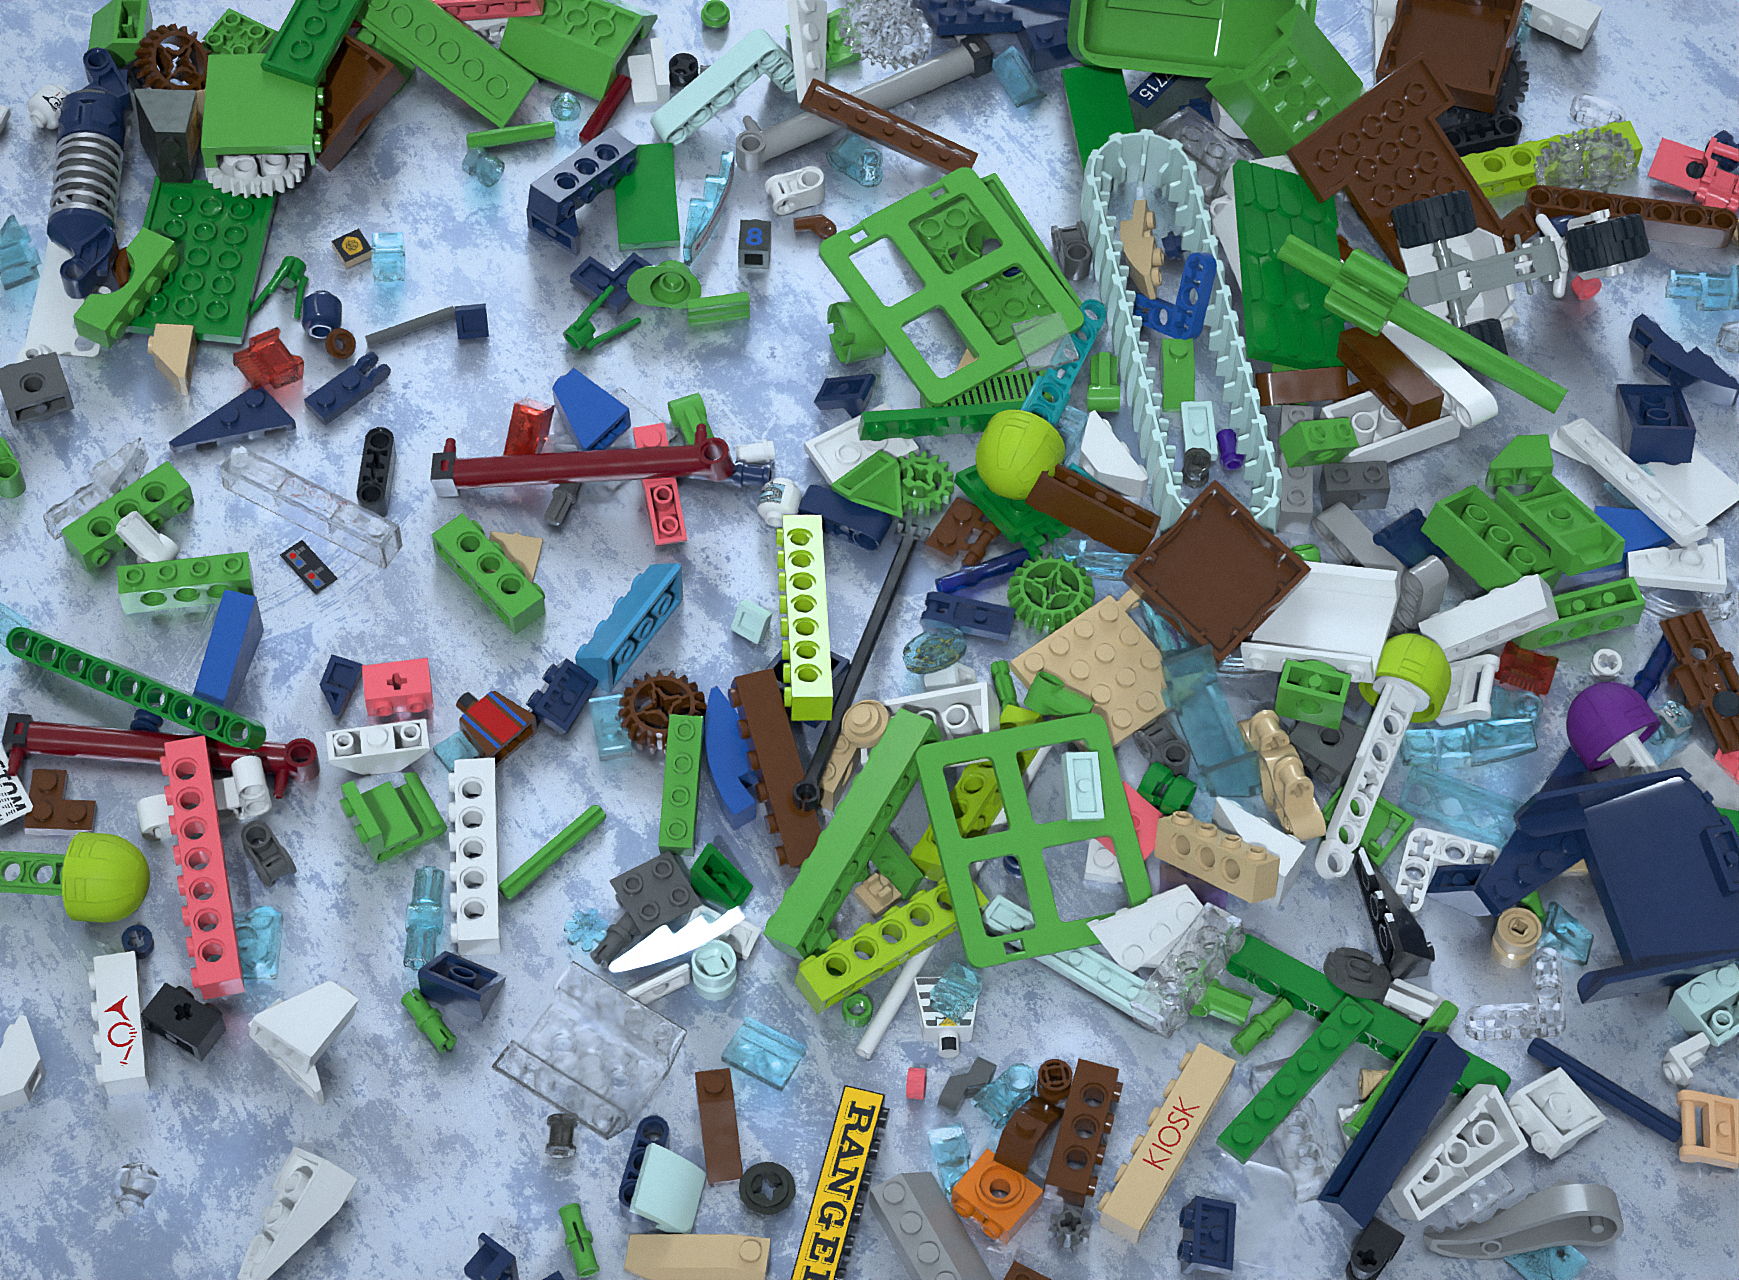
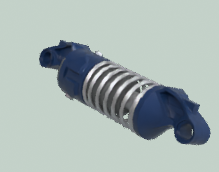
M99 47L87 50L83 56V63L90 84L81 90L66 95L61 101L60 109L57 108L55 113V120L58 121L59 125L55 152L56 162L54 163L55 174L52 181L54 186L51 188V210L48 216L47 235L51 242L67 251L72 257L61 265L60 275L66 294L74 299L88 296L102 276H109L110 263L115 260L120 252L115 235V223L117 221L125 137L129 136L131 129L130 125H126L127 118L134 111L128 87V70H118L108 51ZM65 196L72 202H64L60 197ZM101 202L105 203V204H103V205H101V206H96L97 204H99V203H101ZM108 207L110 211L106 213L103 209Z

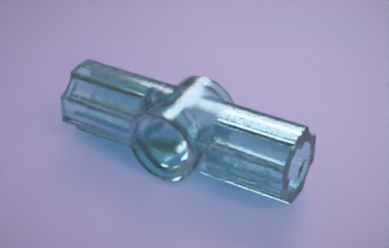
M423 866V868L416 869L412 901L407 904L405 917L407 937L403 964L413 971H419L421 967L435 958L437 936L442 933L444 918L442 900L446 875L445 871L434 866Z

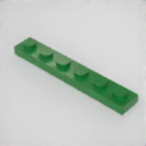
M1024 401L862 412L857 431L860 441H881L892 438L912 439L920 436L942 437L948 434L962 433L971 435L977 432H984L990 419L997 413L1005 410H1020Z
M1346 996L1217 1137L1216 1144L1244 1165L1371 1026L1375 1016L1349 996Z

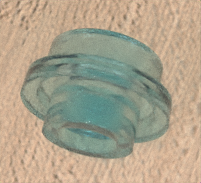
M562 93L553 99L550 110L557 120L571 122L579 117L581 105L574 95Z

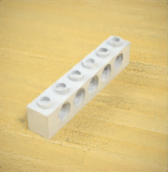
M495 758L454 760V773H448L449 793H455V802H449L450 822H455V832H449L450 852H456V862H450L451 882H456V892H450L451 913L457 912V923H451V942L458 943L460 956L500 954L498 803ZM470 794L480 795L474 799L466 798ZM473 823L480 824L479 827L474 829L467 828L468 825ZM473 853L481 854V856L475 859L467 857ZM473 883L481 884L477 889L468 888ZM476 913L483 915L479 919L475 920L468 918L470 915Z

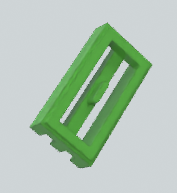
M748 292L686 300L688 326L750 319Z

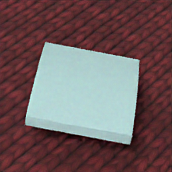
M651 1143L646 1147L629 1211L655 1221V1228L670 1234H691L706 1173L682 1156L655 1143Z

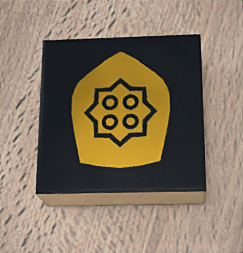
M359 228L331 241L332 248L346 269L374 256L373 249Z

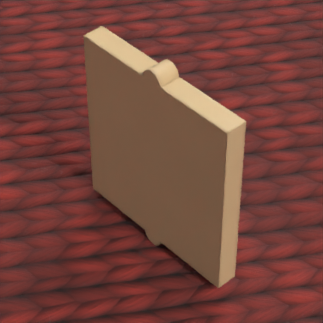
M491 531L489 541H496L503 549L505 557L511 563L516 562L522 568L525 578L533 584L543 538L522 536L519 532L509 534ZM489 570L486 573H494L496 570Z

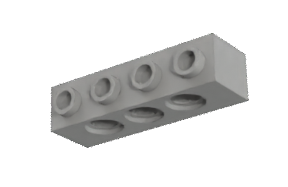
M1282 404L1278 422V439L1298 422L1313 421V406ZM1278 441L1277 468L1280 469L1282 476V494L1276 532L1308 534L1313 514V466L1288 468Z

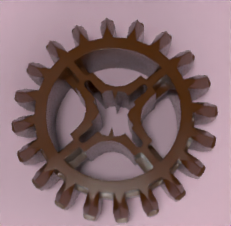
M176 23L170 24L167 27L160 25L156 30L152 29L146 33V38L144 37L139 41L138 45L141 48H138L134 54L139 59L133 65L141 69L136 78H144L146 81L142 89L150 87L151 89L204 90L206 87L208 55H212L213 52L211 50L205 51L203 46H205L207 40L199 42L196 39L198 31L188 34L187 26H182L178 29ZM161 44H172L179 47V49L165 48ZM173 62H175V64L177 65L174 71H172V69L174 68ZM170 80L185 81L189 85H176L171 83Z
M659 669L656 677H651L646 672L644 681L635 678L633 688L626 687L624 697H621L619 701L618 720L621 722V730L623 734H627L630 744L637 742V747L640 751L648 746L652 755L656 753L657 749H662L663 754L666 756L669 714L685 715L688 713L690 716H703L705 724L707 705L704 703L705 696L702 691H698L696 682L688 684L686 675L677 679L676 673L673 670L669 676H663ZM651 699L650 704L644 706L643 710L638 712L639 708Z

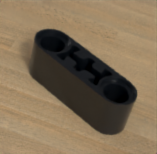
M1502 114L1448 126L1442 130L1458 155L1464 157L1471 153L1478 154L1492 151L1498 147L1518 145L1522 122L1515 115Z
M384 427L373 428L366 434L356 496L361 517L369 522H378L385 518L388 513L397 455L394 436L389 429Z

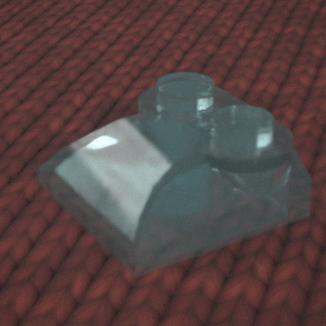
M258 906L249 912L234 913L243 979L277 980L284 920L282 912H276L268 906ZM213 955L210 957L209 962H216L222 956Z

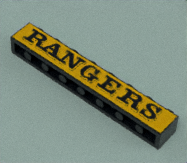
M844 1085L790 1280H845L847 1269L842 1268L845 1256L851 1257L856 1236L851 1235L853 1224L860 1225L864 1210V1204L859 1203L862 1191L869 1192L873 1172L868 1171L871 1160L877 1161L882 1142V1140L877 1139L879 1128L886 1129L890 1108L885 1107V1094Z

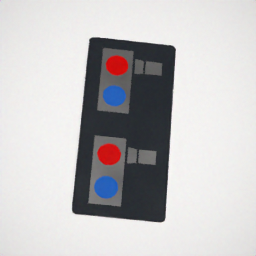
M303 540L280 554L282 559L315 594L338 580L334 573Z

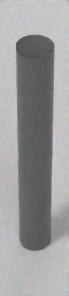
M452 305L366 335V343L370 348L456 318L455 309Z

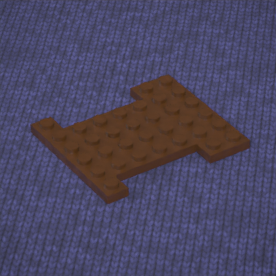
M1424 51L1416 54L1285 151L1318 203L1326 201L1340 189L1344 190L1394 268L1406 274L1401 260L1397 243L1398 236L1391 211L1398 205L1461 189L1467 190L1470 194L1477 227L1501 237L1505 253L1515 249V234H1519L1521 242L1524 243L1540 230L1524 205L1516 207L1500 219L1435 118L1457 102Z

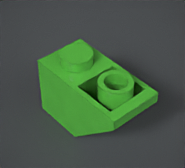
M1548 434L1517 435L1490 463L1485 479L1486 486L1508 487L1523 484L1536 486L1545 474H1552L1554 464Z

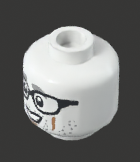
M58 84L42 86L28 101L30 120L40 128H58L59 123L55 120V113L57 108L60 109L61 101L66 95L70 94L68 90Z

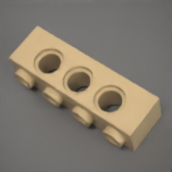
M1176 811L1170 816L1158 819L1154 850L1155 857L1251 904L1276 896L1280 858L1267 853L1265 848L1252 846L1242 841L1240 836L1227 834L1217 829V826L1212 823L1199 821L1193 818V815L1189 812Z

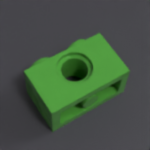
M1349 417L1298 422L1278 439L1288 468L1339 463L1359 447Z

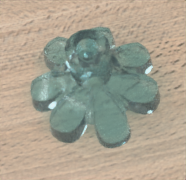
M591 908L586 914L581 910H576L572 915L574 921L569 920L564 924V932L569 933L567 942L570 945L575 946L582 942V950L590 952L593 949V941L600 944L606 937L604 932L609 928L606 920L598 919L599 912L594 908Z

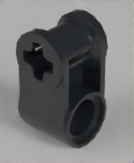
M1374 1217L1352 1251L1350 1261L1345 1270L1347 1279L1376 1280L1387 1263L1394 1258L1406 1235L1379 1218Z

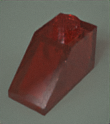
M528 397L515 402L503 455L541 453L549 435L555 405Z

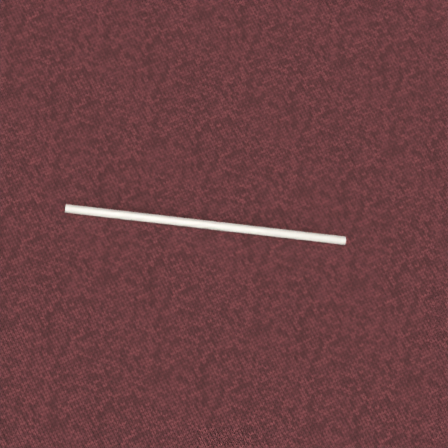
M1052 746L1040 748L1022 776L1025 792ZM1002 808L986 835L1003 832L1007 825L1004 808ZM985 861L969 864V872L973 880ZM941 902V908L945 910L952 909L949 904ZM936 944L905 963L855 1048V1052L859 1056L870 1059L914 984V977H918Z

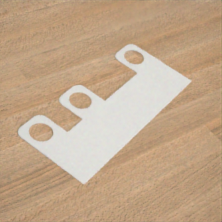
M117 218L115 224L118 226L119 232L116 235L117 243H120L123 240L126 223L123 219ZM48 238L25 347L36 344L43 346L48 351V354L56 352L57 355L94 357L99 353V344L95 343V346L89 351H80L75 346V341L80 335H78L77 329H73V315L84 303L85 297L81 299L69 297L64 290L60 275L61 265L72 257L67 251L58 247ZM95 286L92 292L97 291L102 294L111 293L108 287Z

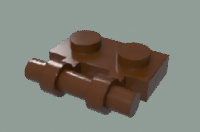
M956 497L925 542L924 550L951 564L960 555L964 557L961 562L962 567L971 571L976 563H981L986 555V548L990 542L996 541L1000 535V530L991 521L981 522L984 518V513L978 507ZM973 534L978 536L975 543H967Z

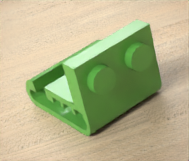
M416 772L403 774L406 784L395 789L390 781L360 794L353 780L341 785L343 799L339 800L340 807L345 817L352 820L354 824L353 829L361 845L365 844L373 861L377 864L439 837L447 830V825Z

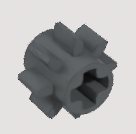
M1065 1205L1063 1212L1059 1216L1051 1214L1050 1223L1053 1227L1048 1229L1047 1236L1048 1238H1056L1057 1250L1065 1247L1070 1248L1074 1253L1076 1246L1080 1242L1083 1244L1089 1243L1090 1236L1086 1231L1091 1229L1092 1221L1083 1219L1082 1208L1077 1211L1069 1210ZM1064 1226H1070V1229L1074 1232H1069L1068 1227Z

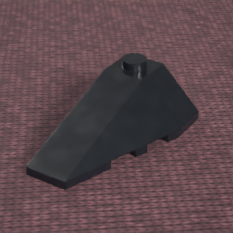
M1357 847L1352 862L1380 958L1382 964L1386 966L1391 975V982H1394L1397 978L1405 980L1427 976L1431 963L1435 961L1432 943L1426 942L1422 928L1364 847Z

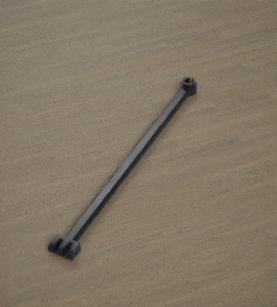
M901 520L898 522L893 542L899 543V546L832 708V720H828L804 780L798 782L793 788L792 801L800 811L803 803L801 799L807 798L805 799L804 812L813 810L819 803V785L842 730V719L853 703L915 548L924 550L925 542L930 535V528L924 527L919 536L916 535L918 525L911 524L909 531L905 532L906 522Z

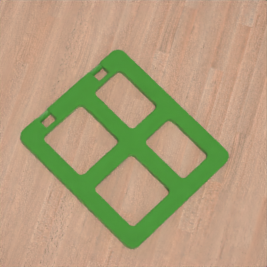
M962 167L951 172L930 186L923 187L861 220L860 223L853 227L842 230L825 239L819 247L821 260L925 401L934 407H940L1070 336L1080 330L1084 322L1083 313L976 172L971 168ZM943 188L947 194L934 201L930 194ZM960 197H964L976 210L1002 246L952 274H945L910 229L909 224ZM863 230L868 237L854 243L850 236ZM883 238H887L893 243L925 286L924 289L890 307L885 306L849 258L851 255ZM1011 267H1018L1055 317L1005 345H998L961 295ZM934 309L943 310L978 357L976 361L945 378L936 376L902 330L903 326Z
M1088 713L925 744L916 751L914 762L965 958L971 967L984 969L1014 961L1102 944L1086 923L1095 919L1101 921L1115 915V912L1069 922L1061 921L1043 860V849L1108 837L1113 843L1129 902L1128 909L1144 904L1148 898L1153 897L1106 722L1099 714ZM1074 741H1083L1088 752H1098L1104 819L1100 821L1068 822V819L1036 824L1031 815L1016 753ZM988 759L993 766L1008 823V830L964 839L959 834L943 767ZM1014 856L1019 864L1034 921V928L1002 936L989 937L986 935L969 872V864ZM1020 940L1023 951L1006 954L1004 943Z

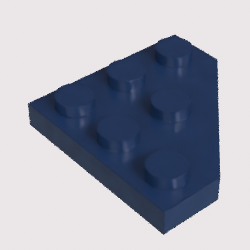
M913 0L936 36L1018 32L1022 28V19L1013 7L991 0Z

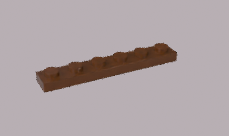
M815 78L812 79L800 105V108L946 175L962 167L972 169L979 154Z

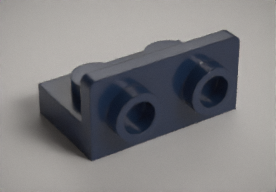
M567 658L557 666L554 663L551 664L542 677V680L545 681L544 686L541 690L536 689L526 702L530 713L561 735L568 731L598 682L596 678Z
M1195 1196L1186 1207L1182 1208L1179 1226L1183 1228V1239L1180 1241L1177 1250V1259L1181 1261L1182 1274H1189L1194 1268L1229 1275L1233 1271L1236 1203Z

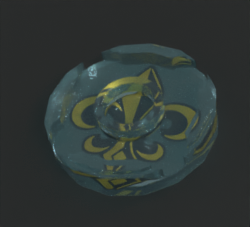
M942 627L938 629L939 633L931 635L930 631L914 637L905 645L902 651L904 655L902 658L906 669L915 674H929L941 671L955 664L965 655L967 650L962 632L955 628Z

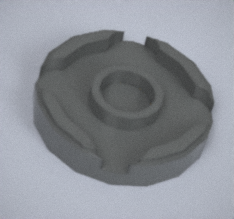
M1336 948L1334 953L1330 951L1327 954L1323 963V971L1328 980L1337 988L1359 998H1381L1387 993L1391 984V975L1386 966L1382 963L1378 966L1372 962L1374 957L1367 952L1355 948Z

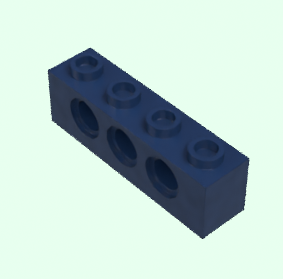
M608 128L531 183L527 207L556 226L565 218L572 217L576 210L583 205L591 203L605 189H610L620 178L631 174L637 164L636 153L638 146L613 129Z

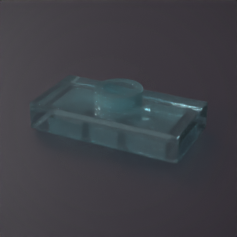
M621 694L589 699L600 762L633 756L630 738L627 736L628 728L621 727V723L626 717L618 716L619 709L623 708L622 705H619L620 698L622 697Z

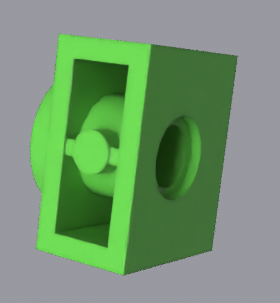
M1286 659L1274 711L1280 716L1339 730L1352 675L1338 672L1331 665L1320 661L1296 662Z

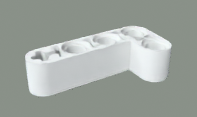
M244 756L235 760L231 765L233 777L214 781L220 825L259 816L271 809L272 803L262 762L259 757ZM165 793L140 800L136 804V810L142 837L147 840H160L172 837L168 816L174 815L173 805H167ZM190 804L185 809H194L199 804Z

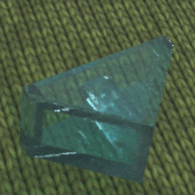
M1556 901L1549 902L1541 924L1542 932L1534 953L1580 966L1587 965L1594 935Z

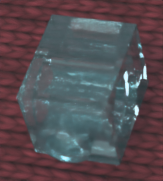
M403 232L372 233L371 265L374 282L383 281L390 283L405 281L406 249Z
M953 961L930 991L929 1006L959 1024L981 995L983 978L971 966H962Z

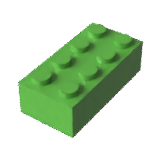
M1475 484L1436 502L1421 528V531L1435 545L1439 546L1453 559L1455 564L1463 568L1476 580L1479 586L1488 592L1514 584L1524 576L1536 574L1550 586L1552 592L1563 574V571L1549 560L1550 552Z

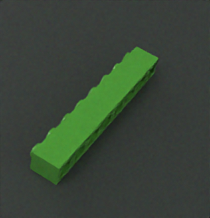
M899 708L896 715L889 720L881 740L870 751L864 768L853 779L847 796L836 807L830 824L820 833L813 852L802 863L796 880L785 891L783 901L775 914L768 919L763 935L773 948L802 961L812 955L917 781L918 774L914 762L916 751L925 744L941 741L943 736L934 721Z

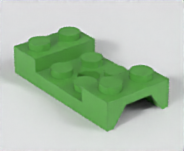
M1550 473L1542 477L1532 492L1515 497L1503 486L1497 487L1495 503L1518 524H1525L1551 548L1549 560L1568 577L1622 561L1626 540Z

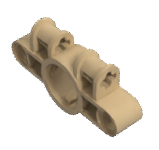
M1263 710L1250 719L1238 721L1236 725L1238 738L1255 772L1263 802L1271 813L1276 814L1285 834L1295 836L1300 842L1325 836V820L1313 796V783L1309 777L1305 776L1303 763L1296 749L1290 744L1288 734L1281 730L1277 713L1273 710Z

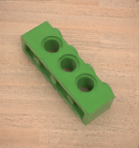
M166 461L61 529L66 548L87 572L95 567L102 566L121 550L130 548L115 532L116 525L122 518L133 511H137L156 531L164 522L176 514L185 512L194 503L191 487L171 463Z
M461 513L432 533L434 551L514 635L545 614L544 599L546 597L541 587L536 583L531 584L525 578L522 568L516 562L511 563L505 557L503 549L496 541L490 542L477 521H470ZM489 570H496L494 573H486ZM510 591H515V592H516L515 594H506L507 592H510Z
M248 551L117 566L118 594L124 614L218 604L221 602L225 589L255 596L253 571Z
M1634 577L1553 596L1559 620L1511 640L1518 654L1639 623L1646 603Z
M669 714L658 843L660 854L670 851L672 855L694 856L705 729L703 716Z

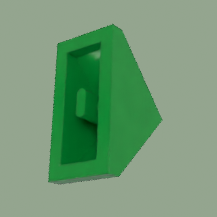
M707 843L690 869L691 887L698 896L732 913L738 912L754 887L712 843Z

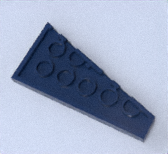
M1569 747L1563 752L1556 767L1550 772L1545 784L1538 793L1597 783V780L1587 770L1574 750ZM1515 826V830L1502 846L1499 855L1491 863L1474 889V892L1492 916L1496 918L1584 859L1575 832L1528 840Z

